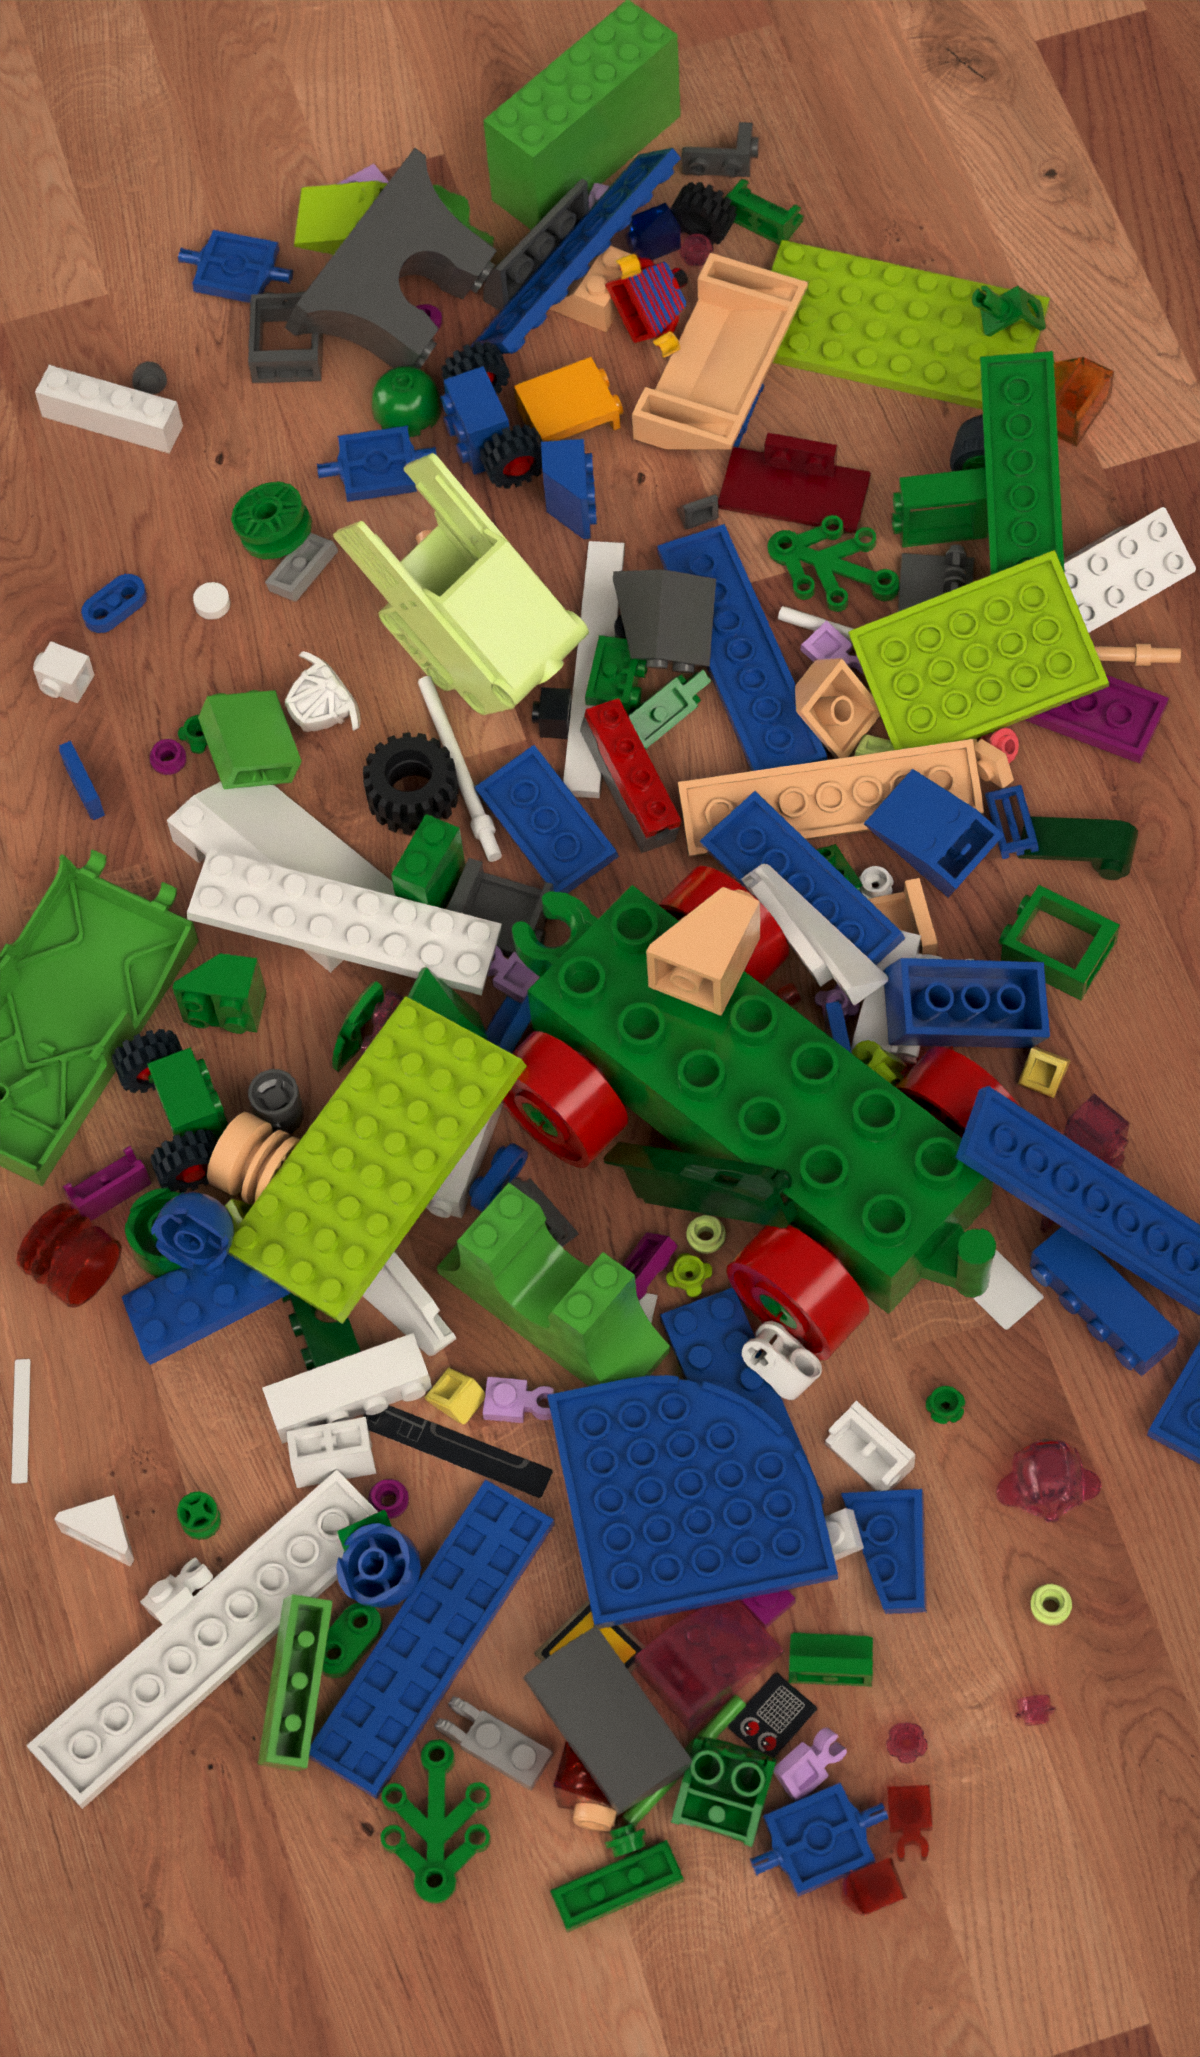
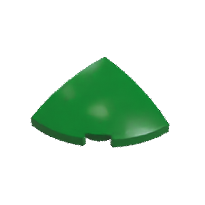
M377 981L370 983L364 989L343 1021L332 1057V1066L337 1072L364 1046L360 1029L386 1003L383 987Z

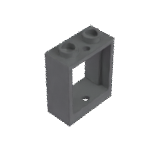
M306 291L298 293L276 294L268 292L264 294H251L248 364L252 383L322 381L323 334L312 333L311 349L263 351L264 322L288 321L295 305Z

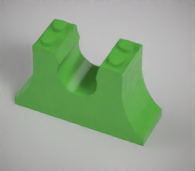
M510 1183L502 1189L458 1239L457 1245L437 1266L439 1275L587 1386L650 1376L670 1353V1345L653 1327L639 1303L636 1293L635 1275L604 1252L600 1254L590 1267L577 1260L550 1234L545 1224L547 1219L540 1205Z

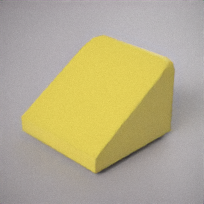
M1033 1047L1030 1050L1018 1084L1054 1098L1068 1069L1070 1060L1041 1048Z
M448 1367L425 1396V1399L456 1422L464 1425L485 1400V1392L474 1378Z

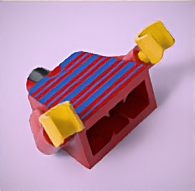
M635 254L616 259V264H619L622 276L605 283V286L633 343L656 337L653 340V344L661 348L663 358L679 351L680 344L674 332L680 319L679 313L686 307V300L680 290L688 283L686 273L678 267L671 270L666 262L654 264L650 258L639 257Z

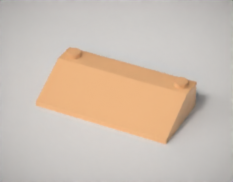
M710 253L698 277V302L679 339L680 350L672 354L656 389L644 388L632 413L633 439L664 449L731 450L806 292L808 282Z

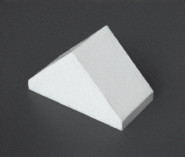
M114 1495L58 1512L54 1520L62 1533L131 1567L134 1562V1556L122 1512Z

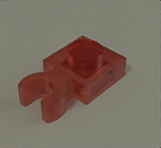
M930 1785L887 1787L890 1833L902 1832V1837L898 1840L896 1847L898 1861H905L904 1849L911 1844L919 1847L921 1861H926L929 1845L927 1840L921 1835V1831H932L933 1828Z

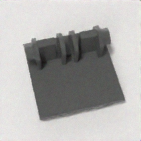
M961 545L950 546V550L946 552L945 556L902 553L898 612L972 583L974 558L967 557V553Z

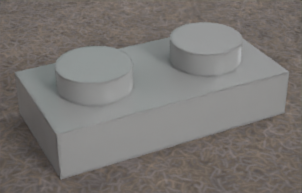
M310 533L305 542L295 551L288 554L265 581L269 591L296 602L338 552L335 543Z

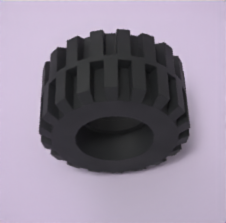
M410 732L402 733L403 738L396 739L395 735L388 737L387 744L384 745L380 742L374 747L376 754L369 753L366 758L367 766L363 767V783L369 809L372 815H376L377 822L382 826L387 823L388 829L395 833L400 828L403 829V834L412 835V830L418 829L426 814L440 820L441 818L448 820L452 815L451 807L456 808L459 790L454 760L450 757V751L446 746L441 747L440 741L434 737L428 741L426 734L418 733L417 737H411ZM407 776H421L429 780L424 787L416 791L404 792L393 788L397 781Z

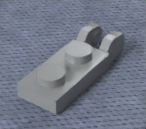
M453 1696L448 1703L449 1707L458 1715L472 1721V1727L466 1734L452 1722L442 1718L438 1719L434 1727L451 1740L460 1744L461 1749L532 1791L554 1756L553 1752L484 1710L480 1712L471 1704L459 1697Z

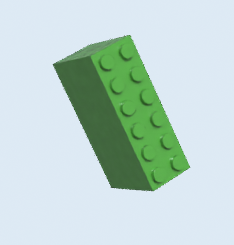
M626 0L486 117L483 123L492 201L531 230L579 180L584 179L587 181L588 195H590L594 183H604L680 117L678 34L632 1Z

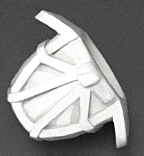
M302 651L298 656L306 659L313 665L301 672V676L293 683L285 699V707H287L292 719L304 732H314L330 728L338 723L342 724L348 716L351 717L353 731L360 728L361 718L358 704L334 670L324 660L311 653Z

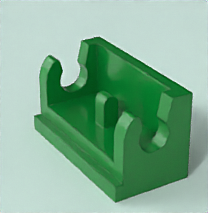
M741 179L733 190L725 196V198L729 197L732 201L730 205H734L736 208L735 213L737 215L734 223L778 245L781 244L782 240L788 241L803 222V215L799 214L801 207L794 204L788 211L751 193V190L746 188L749 181Z

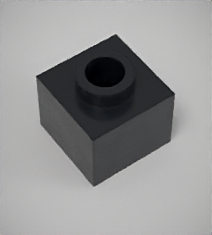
M541 687L540 701H534L532 708V723H538L540 738L568 739L572 704L571 689Z

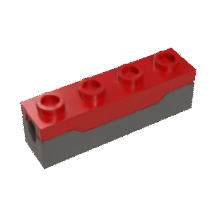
M617 698L586 709L580 732L641 853L675 842L682 820L620 699Z

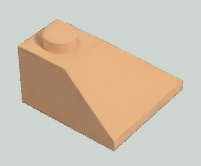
M842 658L815 660L795 685L796 712L835 759L848 757L859 744L862 737L880 717L873 696Z

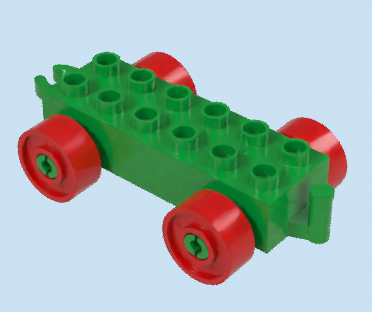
M707 866L695 867L659 904L631 885L600 918L592 915L589 908L581 900L567 893L546 892L542 896L544 915L548 919H557L565 922L570 927L571 934L567 942L561 946L548 947L537 940L535 932L526 922L519 921L512 926V936L517 956L540 978L527 990L533 1033L512 1053L521 1058L527 1067L501 1102L514 1120L536 1142L567 1164L578 1168H586L628 1125V1115L624 1107L626 1105L685 1153L769 1166L775 1170L779 1169L780 1171L784 1169L792 1178V1184L780 1196L783 1203L788 1199L793 1201L797 1210V1217L786 1228L765 1225L728 1264L726 1272L737 1295L762 1323L774 1321L781 1324L819 1360L829 1359L869 1315L870 1309L866 1297L887 1314H890L922 1278L955 1288L965 1297L974 1298L986 1292L989 1287L992 1260L996 1252L995 1239L989 1231L983 1228L964 1231L991 1203L993 1182L955 1157L979 1089L990 1086L1018 1105L1010 1093L991 1074L971 1059L954 1050L944 1047H933L927 1051L896 1086H893L763 986L765 981L788 959L790 951L782 929L761 902L760 939L722 1016L649 988L646 951L652 942L722 887L733 891H746L758 900L740 883L719 870ZM720 1174V1176H722L723 1179H725V1180H728V1181H731V1182H734V1183H737V1184L741 1181V1180H738V1179L731 1178V1177H728V1176H725V1175Z

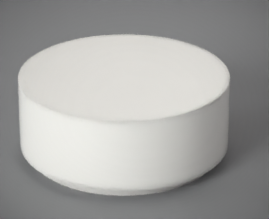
M209 582L201 585L194 592L193 602L195 610L201 617L217 619L228 612L230 598L227 589L223 585Z

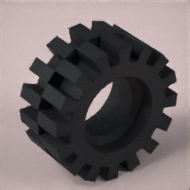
M689 182L687 186L684 185L670 208L669 217L673 218L672 224L680 226L678 231L681 234L685 232L689 234L687 238L691 241L696 238L701 245L705 241L708 246H713L714 243L718 245L724 240L736 219V208L734 205H730L732 201L729 197H722L724 193L721 190L713 191L714 186L708 184L705 188L703 182H697L696 185L693 182Z

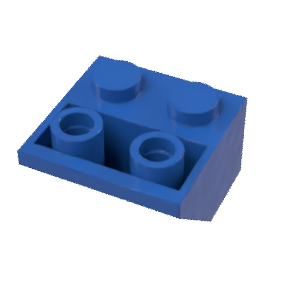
M584 439L541 442L546 512L582 539H591L590 525L597 524L592 453H585Z

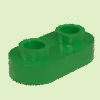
M360 1603L352 1604L344 1610L328 1629L322 1668L324 1676L341 1678L347 1675L379 1638L382 1632V1621L375 1607L364 1606ZM358 1617L368 1619L367 1624L362 1628H356L353 1625L354 1620ZM333 1648L341 1650L340 1657L335 1660L327 1658L328 1651Z

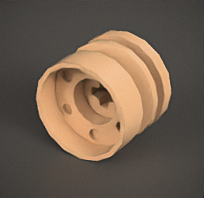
M244 1111L233 1119L219 1138L208 1164V1182L230 1195L236 1196L242 1192L243 1202L253 1205L301 1139L293 1136L290 1137L289 1133L283 1130H277L273 1133L270 1123Z

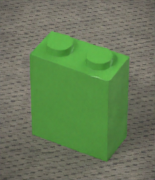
M252 690L247 693H218L207 696L198 720L223 789L292 783L302 761L276 691L260 692Z

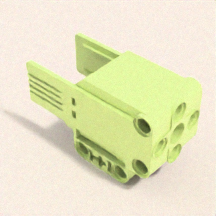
M431 453L409 462L404 467V471L416 484L415 487L434 508L438 526L404 559L399 561L378 535L374 534L363 521H358L338 529L333 534V537L389 602L379 611L380 620L426 675L432 678L435 685L444 691L456 689L468 705L481 715L513 709L536 685L544 683L564 665L563 659L589 634V630L578 615L570 610H565L438 456Z

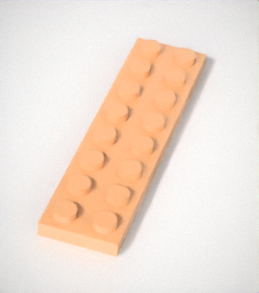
M973 739L678 782L688 857L710 854L702 846L700 840L754 791L806 840L871 831L864 825L865 821L912 769L983 814L984 807Z

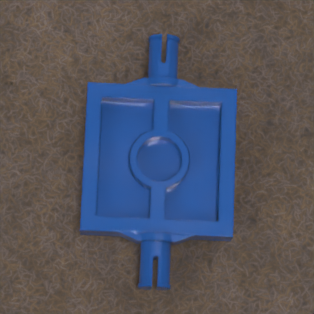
M213 230L208 243L200 252L181 248L178 255L180 263L197 265V272L192 285L194 292L251 303V294H263L271 280L291 284V280H293V269L274 266L279 253L278 242Z
M408 426L338 436L340 448L337 457L338 461L317 464L319 479L340 475V479L345 485L347 502L417 492L416 484L406 474L404 467L409 462L428 454L434 453L437 455L436 447L415 450L409 439Z
M838 1783L763 1815V1820L772 1838V1850L749 1859L752 1868H754L755 1875L758 1876L765 1871L780 1866L788 1875L797 1897L874 1865L876 1860L867 1842L866 1828L889 1820L886 1810L884 1811L883 1803L881 1802L879 1805L859 1813L849 1802L842 1784Z

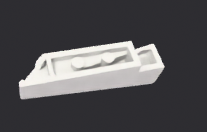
M761 864L741 878L750 893L765 906L777 921L788 944L820 987L833 978L855 1006L888 982V976L771 866Z
M394 1251L363 1294V1297L405 1335L413 1333L418 1347L428 1356H433L456 1340V1336L437 1314L440 1310L434 1300Z

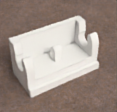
M855 1401L828 1430L831 1434L825 1440V1445L875 1491L892 1490L914 1468L915 1453L858 1401Z
M366 1417L286 1431L290 1464L297 1488L321 1484L335 1470H338L346 1479L376 1474Z

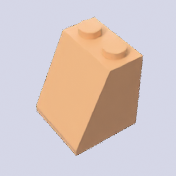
M725 887L719 889L649 945L646 951L649 988L722 1016L760 939V901L743 890L733 891Z

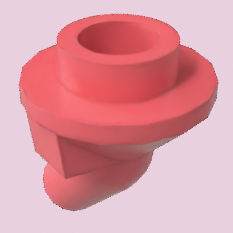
M1000 728L993 734L989 733L977 738L978 741L983 739L1006 753L1009 763L1015 759L1018 753V738L1011 729Z

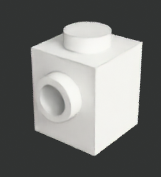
M51 641L44 653L41 652L37 656L33 666L39 688L42 692L50 697L58 698L60 696L75 703L79 702L95 675L89 656Z

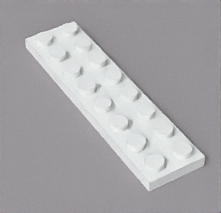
M211 848L207 852L187 910L188 920L416 979L421 969L427 967L450 988L481 996L502 927L501 923Z

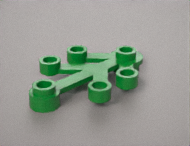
M830 515L824 518L822 526L801 534H796L790 530L778 531L768 541L767 548L770 558L776 563L786 566L793 581L794 595L798 599H810L815 593V582L812 577L805 575L800 561L814 566L826 593L827 606L834 612H841L847 608L848 593L845 589L839 587L833 573L871 586L872 595L879 601L893 600L899 593V577L894 571L881 569L875 572L842 560V558L860 551L870 552L876 547V533L869 527L860 528L855 533L854 538L817 551L809 548V546L825 539L837 540L843 535V521L838 516ZM832 524L837 525L839 527L835 531H829L826 529L829 525ZM867 536L872 540L868 543H862L860 538ZM789 543L791 547L782 549L779 545ZM889 579L891 582L888 585H882L879 583V580ZM801 584H807L810 586V588L806 591H801L798 589V587ZM835 596H841L844 599L840 603L831 601Z
M435 1739L425 1744L421 1751L422 1765L425 1771L429 1773L428 1819L408 1800L407 1793L402 1785L397 1783L388 1784L381 1794L384 1806L389 1811L397 1812L427 1843V1861L407 1843L405 1832L400 1826L389 1825L383 1829L380 1835L383 1848L389 1853H395L415 1874L414 1887L418 1896L431 1904L445 1902L453 1895L457 1883L455 1874L476 1853L485 1851L491 1843L490 1833L484 1825H471L465 1832V1842L444 1860L445 1843L477 1811L484 1810L490 1805L491 1793L488 1786L484 1783H472L466 1789L465 1799L445 1818L446 1774L454 1767L455 1755L449 1743L444 1740ZM440 1749L444 1751V1758L439 1762L432 1761L429 1757L433 1750ZM476 1790H482L486 1793V1798L480 1803H475L470 1799L472 1793ZM393 1791H399L402 1794V1799L396 1804H391L387 1801V1796ZM475 1832H482L486 1836L485 1841L480 1845H474L470 1842V1837ZM391 1833L401 1835V1841L395 1846H390L386 1843V1838ZM433 1874H438L443 1878L441 1885L436 1888L427 1885L428 1878Z

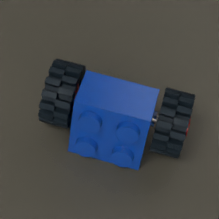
M485 341L483 346L480 342H474V347L470 348L469 344L463 346L464 351H454V358L448 357L445 360L446 365H442L441 370L443 373L441 374L444 379L445 395L441 396V401L447 415L444 416V423L450 437L456 435L459 442L456 443V448L463 464L468 462L474 475L486 471L492 484L495 483L496 487L499 488L503 485L505 489H510L512 484L515 487L522 486L521 482L524 480L527 483L533 481L531 478L533 475L538 477L542 474L540 469H542L541 442L543 441L537 429L534 427L530 428L529 425H524L522 429L519 425H514L513 430L510 431L508 417L496 394L503 391L501 386H507L509 382L507 378H510L509 369L500 350L495 344L491 345L490 342Z

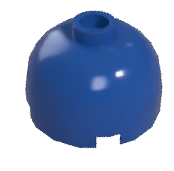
M197 1192L182 1193L166 1202L151 1229L152 1235L155 1233L158 1239L155 1244L158 1251L171 1262L188 1269H193L195 1264L206 1265L205 1270H211L221 1265L234 1237L233 1221L227 1208L217 1199Z
M373 1523L360 1527L345 1541L344 1545L350 1546L343 1552L342 1559L338 1557L336 1569L338 1582L347 1596L364 1606L387 1608L398 1605L411 1595L419 1581L421 1563L419 1552L408 1536L394 1527Z

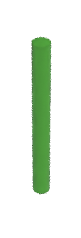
M734 1694L684 1748L687 1754L690 1756L694 1740L697 1736L716 1739L746 1707L745 1702ZM680 1778L629 1808L622 1816V1819L627 1824L634 1823L636 1827Z

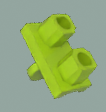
M870 1040L861 1041L852 1049L854 1056L893 1086H896L904 1077L901 1071L907 1066L900 1058L884 1050L876 1042Z

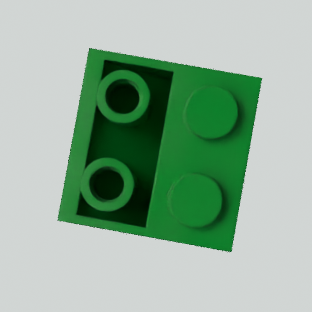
M219 953L174 982L172 989L184 1023L200 1029L208 1028L209 1026L220 1027L236 1034H242L246 1031L257 1033L267 993L257 958Z

